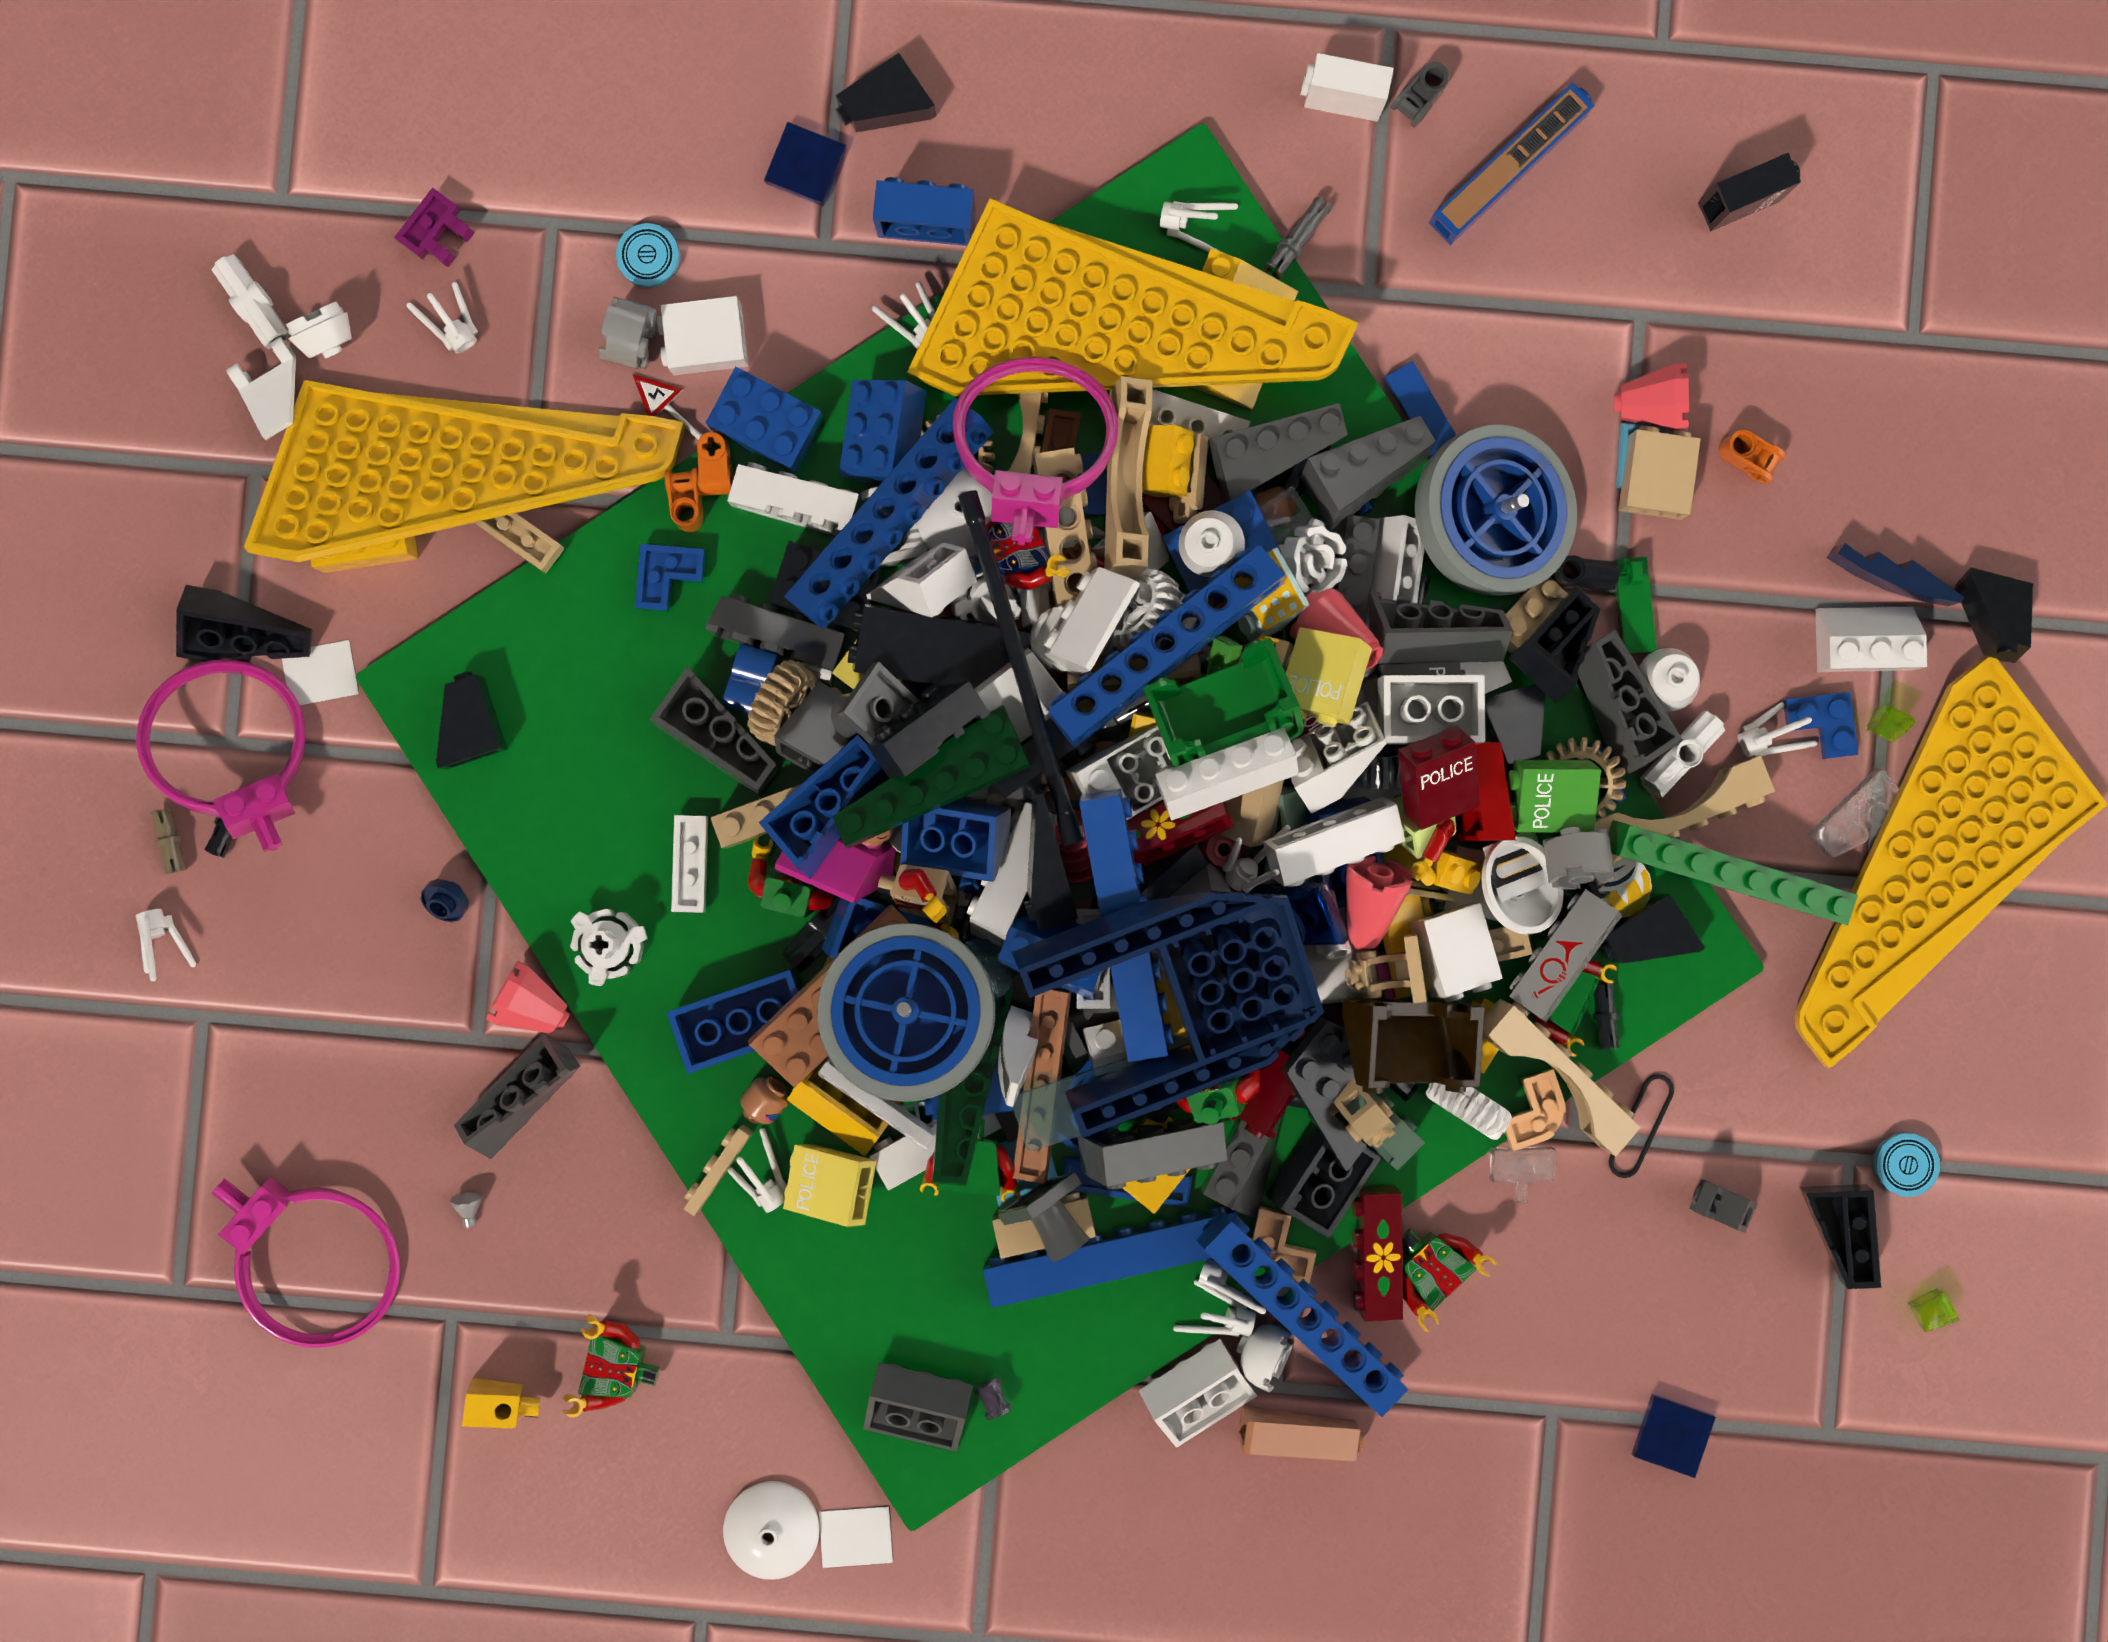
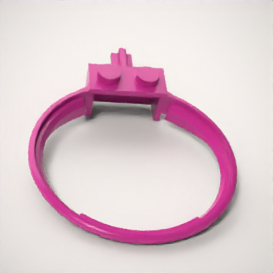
M1018 358L988 368L976 376L964 389L958 399L953 415V433L960 458L971 476L992 494L991 521L1012 523L1011 539L1018 541V545H1025V542L1032 541L1033 526L1058 528L1061 503L1089 487L1099 477L1114 452L1118 438L1119 424L1116 409L1111 397L1103 386L1082 369L1069 363L1049 358ZM1033 371L1060 375L1076 382L1094 397L1105 418L1106 439L1098 459L1080 476L1065 483H1062L1063 477L997 470L994 476L975 459L965 437L967 412L973 400L985 387L1005 376Z
M211 660L189 666L175 673L153 692L139 718L136 745L138 757L146 775L163 794L180 806L198 813L220 817L233 839L255 831L264 852L274 851L278 849V846L282 845V841L273 823L295 814L286 792L301 765L305 750V722L295 695L273 673L244 661ZM215 673L243 674L267 684L280 695L287 705L294 725V742L289 759L279 773V778L277 774H274L213 799L214 803L188 796L170 785L160 774L154 763L150 749V733L156 713L175 690L191 680Z
M269 1177L251 1198L225 1178L211 1193L236 1213L218 1235L235 1248L234 1277L240 1300L252 1319L272 1336L284 1342L302 1347L336 1346L366 1333L389 1309L396 1295L400 1280L399 1251L387 1224L365 1203L346 1193L329 1188L312 1187L289 1192L272 1177ZM292 1200L294 1204L312 1200H326L342 1203L366 1216L383 1237L390 1262V1271L385 1291L373 1311L352 1327L329 1334L302 1333L278 1323L260 1305L251 1280L252 1251L247 1250L288 1206L287 1202Z

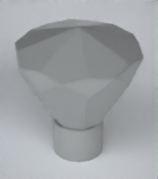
M468 1191L459 1193L450 1200L453 1208L462 1217L463 1227L469 1228L476 1225L475 1214L482 1200V1194L479 1192Z

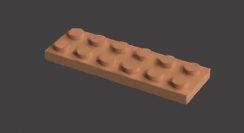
M890 904L854 940L880 927L910 922ZM838 955L748 1040L749 1045L794 1088L828 1056L819 1033L817 1006L824 978Z

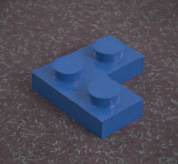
M640 544L635 608L669 612L672 580L704 583L706 550Z
M1851 692L1783 700L1785 704L1786 725L1806 717H1811V723L1795 730L1819 728L1822 759L1858 755Z

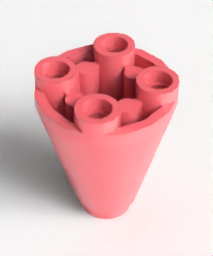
M1330 588L1320 593L1313 591L1306 596L1310 605L1300 613L1297 621L1291 626L1289 635L1296 640L1300 627L1361 638L1372 648L1366 669L1373 668L1380 661L1383 655V648L1379 645L1378 639L1342 593Z

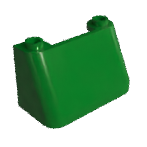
M1271 638L1254 640L1248 643L1241 653V663L1178 687L1175 680L1161 677L1153 680L1150 685L1142 687L1173 767L1283 727L1290 740L1302 734L1304 723L1300 706Z

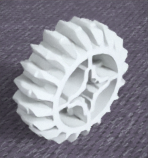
M1147 568L1136 579L1140 586L1109 638L1111 644L1121 652L1130 646L1129 641L1142 630L1148 632L1156 626L1155 621L1161 614L1169 609L1174 612L1183 604L1180 601L1183 593L1179 590V585L1166 573ZM1161 637V638L1156 642L1155 645L1159 648V647H1160V642H1161L1163 639L1168 640V638H1162V637Z
M1429 1083L1426 1095L1430 1100L1492 1140H1498L1509 1127L1508 1124L1512 1119L1510 1112L1473 1087H1466V1092H1450L1445 1090L1446 1085Z

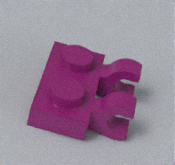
M432 187L394 238L422 260L430 253L442 264L449 267L456 257L437 242L439 238L449 228L464 241L468 242L475 232L456 217L461 209Z

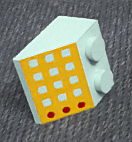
M1278 548L1272 549L1267 553L1285 573L1284 584L1237 620L1240 630L1246 635L1248 641L1256 640L1261 635L1270 636L1281 631L1310 605ZM1245 576L1238 577L1234 581L1240 588H1247L1253 584L1251 579Z

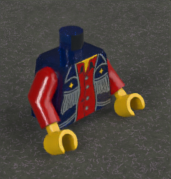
M991 518L987 522L986 527L1004 584L1009 587L1030 591L1051 581L1053 575L1060 578L1069 575L1070 570L1066 567L1057 570L1058 564L1066 561V558L1059 554L1049 557L1035 526H1033L1032 541L1025 542V545H1018V541L1011 539L1012 523L993 522ZM978 555L969 556L975 575L983 573Z

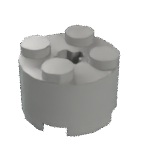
M613 296V305L609 304L601 330V334L604 335V341H606V348H599V359L634 369H646L651 353L648 350V339L654 340L658 329L657 320H655L657 310L649 305Z
M1579 827L1564 828L1560 830L1561 836L1543 840L1548 883H1552L1553 888L1581 889L1580 884L1596 880V886H1599L1615 878L1610 838L1607 829L1581 832Z

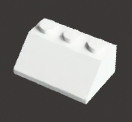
M1097 567L1091 573L1086 571L1076 586L1080 592L1075 601L1070 599L1060 614V617L1064 620L1059 629L1053 628L1044 641L1043 645L1047 647L1044 656L1076 676L1091 671L1140 583L1101 567Z
M1913 607L1815 609L1817 672L1912 671L1927 667V636Z
M1221 1339L1207 1344L1200 1352L1187 1360L1177 1363L1172 1370L1161 1377L1152 1379L1145 1387L1139 1390L1154 1421L1176 1448L1257 1397L1254 1389Z

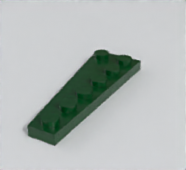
M1002 705L996 708L986 718L980 719L964 730L965 733L959 738L952 737L937 747L940 752L906 777L890 778L835 814L833 819L844 846L849 849L1031 767L1005 706Z
M992 987L993 991H1000L994 993L995 1023L989 1046L972 1073L957 1086L939 1095L932 1183L966 1186L1013 994L1012 988Z

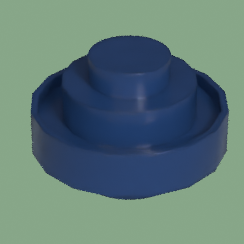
M435 879L430 881L421 892L420 899L425 909L435 918L442 921H459L468 910V898L461 887L454 882Z

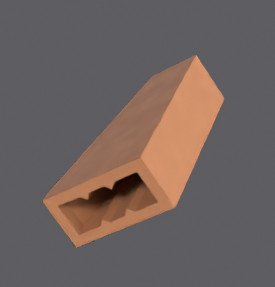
M1248 1405L1242 1406L1238 1439L1243 1454L1356 1462L1357 1452H1362L1364 1432H1360L1356 1421Z

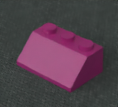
M840 838L811 879L799 871L783 851L775 863V869L855 903L878 889L879 879L882 874L893 876L896 849L886 841L879 846H866L860 843L847 849Z

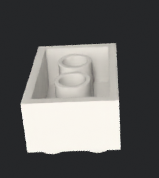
M1384 675L1378 678V725L1387 742L1386 745H1410L1415 741L1425 739L1454 726H1459L1475 741V744L1484 743L1485 675Z

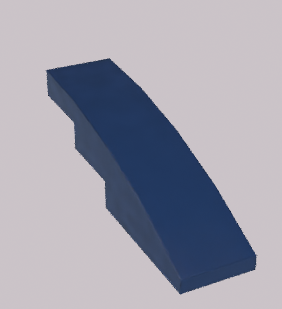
M1846 543L1834 547L1827 556V559L1854 576L1886 591L1917 601L1951 606L1961 603L1965 598L1913 560L1898 566L1880 552L1873 553L1865 558Z

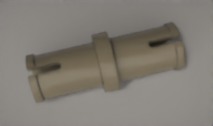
M172 808L150 812L158 840H155L156 847H160L165 874L187 870L179 843L182 842V837L177 835Z

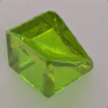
M1891 706L1875 708L1866 730L1890 742H1895L1915 724L1916 720L1914 717Z
M1937 1288L1908 1303L1924 1332L1954 1324L1960 1320L1947 1294Z

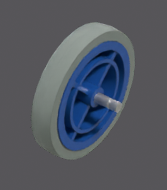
M1494 424L1469 429L1456 435L1431 456L1421 473L1417 485L1415 519L1425 551L1445 577L1459 587L1476 594L1503 596L1517 594L1535 587L1548 579L1562 565L1572 547L1576 533L1577 502L1567 470L1547 444L1523 429Z
M914 923L893 924L877 928L860 936L850 943L834 960L827 971L819 993L817 1006L818 1028L821 1041L831 1062L853 1085L866 1093L886 1100H925L945 1093L957 1086L980 1063L989 1046L994 1030V994L988 975L981 962L957 938L947 932L927 925Z

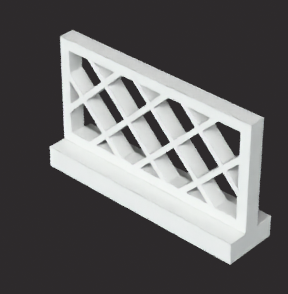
M830 1058L819 1071L818 1075L922 1148H927L936 1134L937 1121L931 1128L920 1120L918 1107L924 1106V1102L917 1103V1101H913V1104L899 1106L892 1100H886L866 1093L848 1081L837 1070ZM914 1108L915 1116L905 1109Z

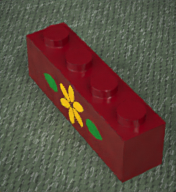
M1162 800L1159 805L1143 810L1127 820L1129 831L1135 830L1138 850L1133 851L1135 864L1141 863L1142 868L1235 826L1225 801L1171 821L1165 803Z
M1395 1185L1363 1186L1352 1203L1353 1216L1357 1217V1228L1352 1230L1353 1246L1357 1248V1260H1353L1352 1269L1354 1279L1358 1280V1291L1353 1292L1354 1309L1360 1313L1365 1322L1403 1320L1402 1193Z

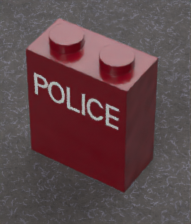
M1459 726L1447 728L1440 733L1398 749L1404 813L1420 830L1480 806L1475 741Z

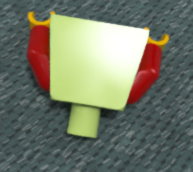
M1403 794L1396 795L1390 801L1397 804L1405 841L1399 844L1417 859L1422 856L1425 857L1423 861H1418L1412 865L1411 874L1417 881L1421 879L1425 886H1430L1436 879V873L1431 866L1433 862H1438L1448 841L1456 833L1455 817L1420 830L1404 813Z

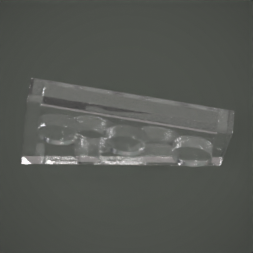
M1875 768L1808 834L1828 857L1833 858L1867 842L1869 838L1879 833L1899 788L1883 769Z

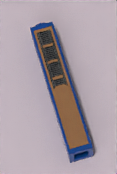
M1572 82L1433 214L1429 224L1450 246L1588 116L1595 106L1591 102L1588 92L1583 88H1578Z

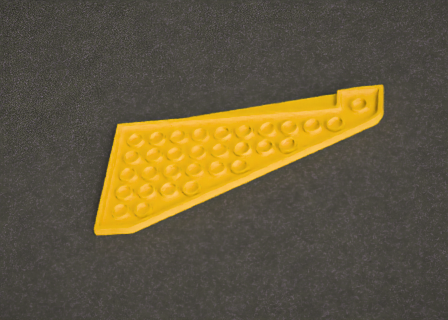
M990 198L907 373L910 377L953 396H961L967 385L988 368L1005 361L1026 357L1049 358L1074 365L1096 379L1105 390H1111L1121 376L1153 381V388L1314 381L1324 379L1338 369L1358 327V322L1309 303L1283 298L1037 219ZM1033 371L1015 373L1000 378L985 387L978 395L1087 390L1063 376Z
M304 380L294 406L293 424L286 428L244 548L251 554L302 562L654 482L665 477V471L673 469L685 431V425L682 421L647 415L621 413L620 416L376 393Z
M1984 656L1947 686L1851 890V893L1857 894L1858 897L1849 924L1844 925L1836 922L1795 1011L1797 1032L1826 1068L1830 1069L1855 1049L1877 1027L1876 1024L2058 845L2108 805L1996 658Z

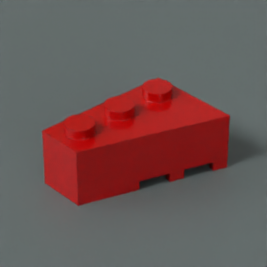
M1501 742L1475 744L1480 806L1455 816L1456 833L1452 836V841L1516 840Z

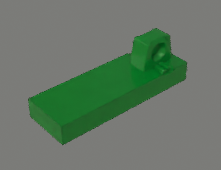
M1647 556L1615 559L1612 562H1618V568L1620 569L1619 580L1615 588L1620 638L1631 655L1652 653L1657 648Z

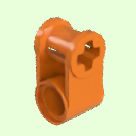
M1739 430L1723 438L1719 445V454L1725 462L1740 469L1751 479L1763 484H1770L1773 479L1771 474L1779 461H1783L1786 457V453L1781 448L1766 442L1748 430ZM1734 439L1742 444V454L1735 451L1733 447Z
M704 433L697 442L698 487L700 495L729 494L734 480L730 446L718 433ZM715 441L721 449L715 450V455L713 456L707 451V448H711L712 442Z
M698 467L692 468V471L672 473L671 470L665 471V485L672 520L685 532L698 530L704 521L702 496L698 487ZM684 509H694V515L689 521L680 520V514Z

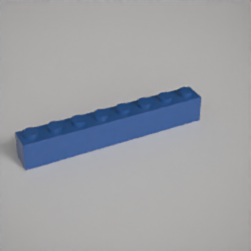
M1121 788L1081 795L1079 804L1101 917L1138 902L1148 901L1147 895L1141 896L1139 884L1144 883L1141 863L1135 864L1133 851L1138 850L1135 830L1129 831L1127 818L1132 817L1129 797L1123 798ZM1150 951L1110 967L1128 1062L1168 1056V1044H1174L1171 1024H1165L1163 1013L1168 1012L1165 992L1159 993L1157 981L1162 980L1159 960L1153 961Z
M1217 1205L1209 1208V1213L1197 1215L1195 1211L1186 1212L1178 1215V1220L1165 1223V1219H1156L1146 1222V1227L1134 1230L1133 1226H1125L1115 1229L1114 1235L1102 1237V1233H1095L1096 1237L1089 1238L1078 1250L1056 1262H1050L1046 1250L1020 1254L1021 1256L1012 1258L1006 1257L1001 1259L1000 1255L993 1256L988 1259L989 1263L984 1264L983 1267L991 1308L1210 1259L1212 1257L1203 1250L1197 1239L1223 1212L1231 1219L1237 1215V1212L1225 1205ZM1244 1244L1237 1245L1232 1253L1243 1251L1245 1248Z

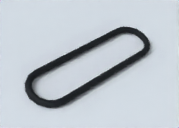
M1652 1075L1646 1079L1631 1109L1635 1114L1651 1081L1661 1079L1668 1084V1097L1633 1170L1629 1173L1617 1171L1614 1167L1615 1156L1610 1154L1609 1167L1612 1173L1618 1177L1629 1178L1637 1173L1673 1098L1674 1086L1671 1080L1664 1075Z

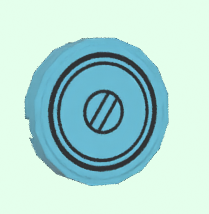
M650 223L635 225L624 232L617 244L616 260L618 268L625 278L637 287L651 289L663 286L679 269L681 256L678 244L670 232L660 225Z
M1897 1132L1877 1146L1873 1155V1171L1886 1190L1903 1197H1915L1927 1192L1935 1184L1940 1173V1158L1936 1148L1926 1138L1911 1132Z

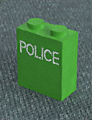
M1514 760L1513 770H1510L1508 774L1514 830L1516 832H1560V830L1570 827H1579L1581 832L1594 830L1601 769L1591 760Z

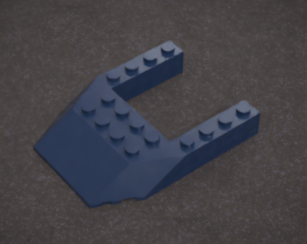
M1208 891L1138 902L1012 951L1028 996L1031 998L1155 949L1157 950L1189 1043L1169 1050L1168 1056L1146 1059L1066 1090L1065 1094L1082 1138L1272 1064L1279 1057L1278 1052L1290 1040L1295 1041L1303 1033L1307 1025L1314 1023L1324 1013L1287 895Z

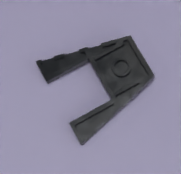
M1320 1017L1280 1070L1299 1101L1306 1107L1309 1118L1318 1127L1323 1136L1324 1143L1336 1157L1338 1166L1348 1171L1367 1145L1363 1141L1357 1143L1346 1130V1126L1328 1109L1354 1077V1071L1345 1028ZM1392 1083L1406 1094L1415 1085V1083Z

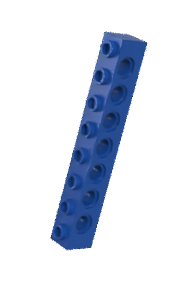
M954 398L784 596L822 630L837 617L841 609L857 594L859 588L879 568L889 553L899 545L902 538L922 518L925 511L944 492L955 476L964 469L965 466L957 450L953 433V415L958 399ZM969 408L965 420V437L969 449L974 455L986 443L993 431L981 415Z
M1260 544L1253 550L1250 548L1243 550L1234 559V565L1226 571L1224 568L1216 571L1208 579L1209 584L1202 590L1194 589L1182 599L1183 604L1174 612L1171 609L1165 611L1155 621L1157 625L1148 632L1145 630L1138 632L1129 641L1130 646L1121 653L1117 650L1110 654L1103 661L1104 666L1096 673L1092 671L1086 673L1077 681L1078 687L1069 694L1066 692L1059 694L1051 701V708L1048 709L1049 717L1074 748L1144 694L1142 687L1150 685L1157 678L1169 675L1284 584L1285 573ZM1245 576L1250 578L1253 584L1247 588H1240L1234 581L1238 577ZM1213 597H1221L1227 604L1223 608L1215 609L1209 605L1208 601ZM1188 617H1194L1199 620L1200 625L1196 629H1187L1182 625V622ZM1161 637L1169 638L1174 642L1173 647L1169 650H1161L1155 644ZM1136 658H1142L1148 663L1147 667L1141 671L1131 669L1129 664ZM1108 679H1117L1121 682V687L1117 691L1109 692L1103 688V684ZM1089 699L1095 703V706L1090 712L1083 713L1077 710V704L1081 700Z
M1223 1212L1197 1239L1203 1250L1379 1416L1383 1417L1409 1390L1401 1381L1404 1374L1392 1362L1385 1365L1380 1360L1383 1356L1382 1353L1371 1342L1368 1341L1364 1345L1358 1339L1361 1335L1360 1332L1349 1321L1342 1324L1336 1318L1339 1315L1338 1311L1328 1301L1324 1300L1320 1303L1314 1297L1317 1292L1304 1279L1298 1282L1293 1278L1292 1275L1295 1271L1282 1258L1278 1261L1274 1260L1269 1255L1273 1250L1260 1237L1254 1241L1247 1234L1250 1228L1237 1215L1231 1219ZM1245 1244V1248L1240 1254H1232L1233 1249L1237 1245ZM1260 1266H1267L1264 1274L1255 1276V1271ZM1289 1287L1287 1294L1277 1297L1281 1288ZM1311 1308L1307 1316L1299 1317L1304 1309ZM1333 1329L1330 1336L1322 1338V1334L1326 1330ZM1355 1350L1351 1357L1344 1359L1346 1352ZM1376 1370L1372 1378L1366 1379L1369 1372Z

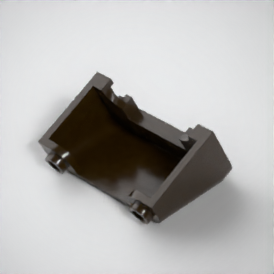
M1342 999V1017L1356 1084L1363 1086V1092L1375 1094L1383 1093V1088L1390 1087V1083H1439L1446 1085L1445 1090L1450 1092H1466V1087H1480L1485 1007L1456 1001L1445 1002L1440 999H1427V1002L1414 1004L1413 999Z

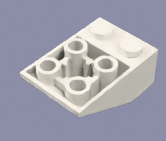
M943 542L909 561L866 594L867 599L933 617L940 614L944 607L953 600L964 595L967 589L977 582L966 548Z
M1368 701L1354 708L1350 725L1337 723L1336 727H1330L1322 724L1300 738L1290 741L1296 753L1299 774L1291 777V780L1311 814L1342 798L1387 744Z
M1155 725L1089 756L1065 770L1079 798L1085 794L1121 788L1123 798L1129 797L1133 817L1163 799L1155 774L1171 769L1173 765L1158 726Z

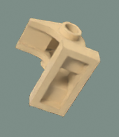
M1418 933L1404 935L1406 952L1376 955V950L1356 952V959L1347 960L1348 968L1345 970V978L1352 993H1360L1363 999L1381 997V990L1411 987L1413 1004L1427 1002ZM1394 961L1397 979L1377 982L1375 964Z
M1354 1076L1329 1107L1328 1111L1333 1115L1339 1111L1349 1122L1345 1128L1357 1143L1363 1139L1370 1147L1374 1144L1378 1148L1383 1144L1382 1141L1387 1137L1391 1138L1396 1133L1393 1130L1395 1124L1389 1118L1394 1113L1381 1098L1375 1102L1369 1093L1363 1092V1086L1356 1084ZM1361 1094L1367 1104L1352 1115L1346 1108V1105Z

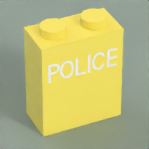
M1299 628L1286 675L1299 703L1303 721H1306L1308 716L1317 718L1318 723L1330 727H1336L1337 723L1350 725L1372 648L1361 638Z
M815 1144L795 1145L790 1157L791 1168L788 1184L784 1190L785 1200L783 1209L846 1227L865 1225L877 1161Z

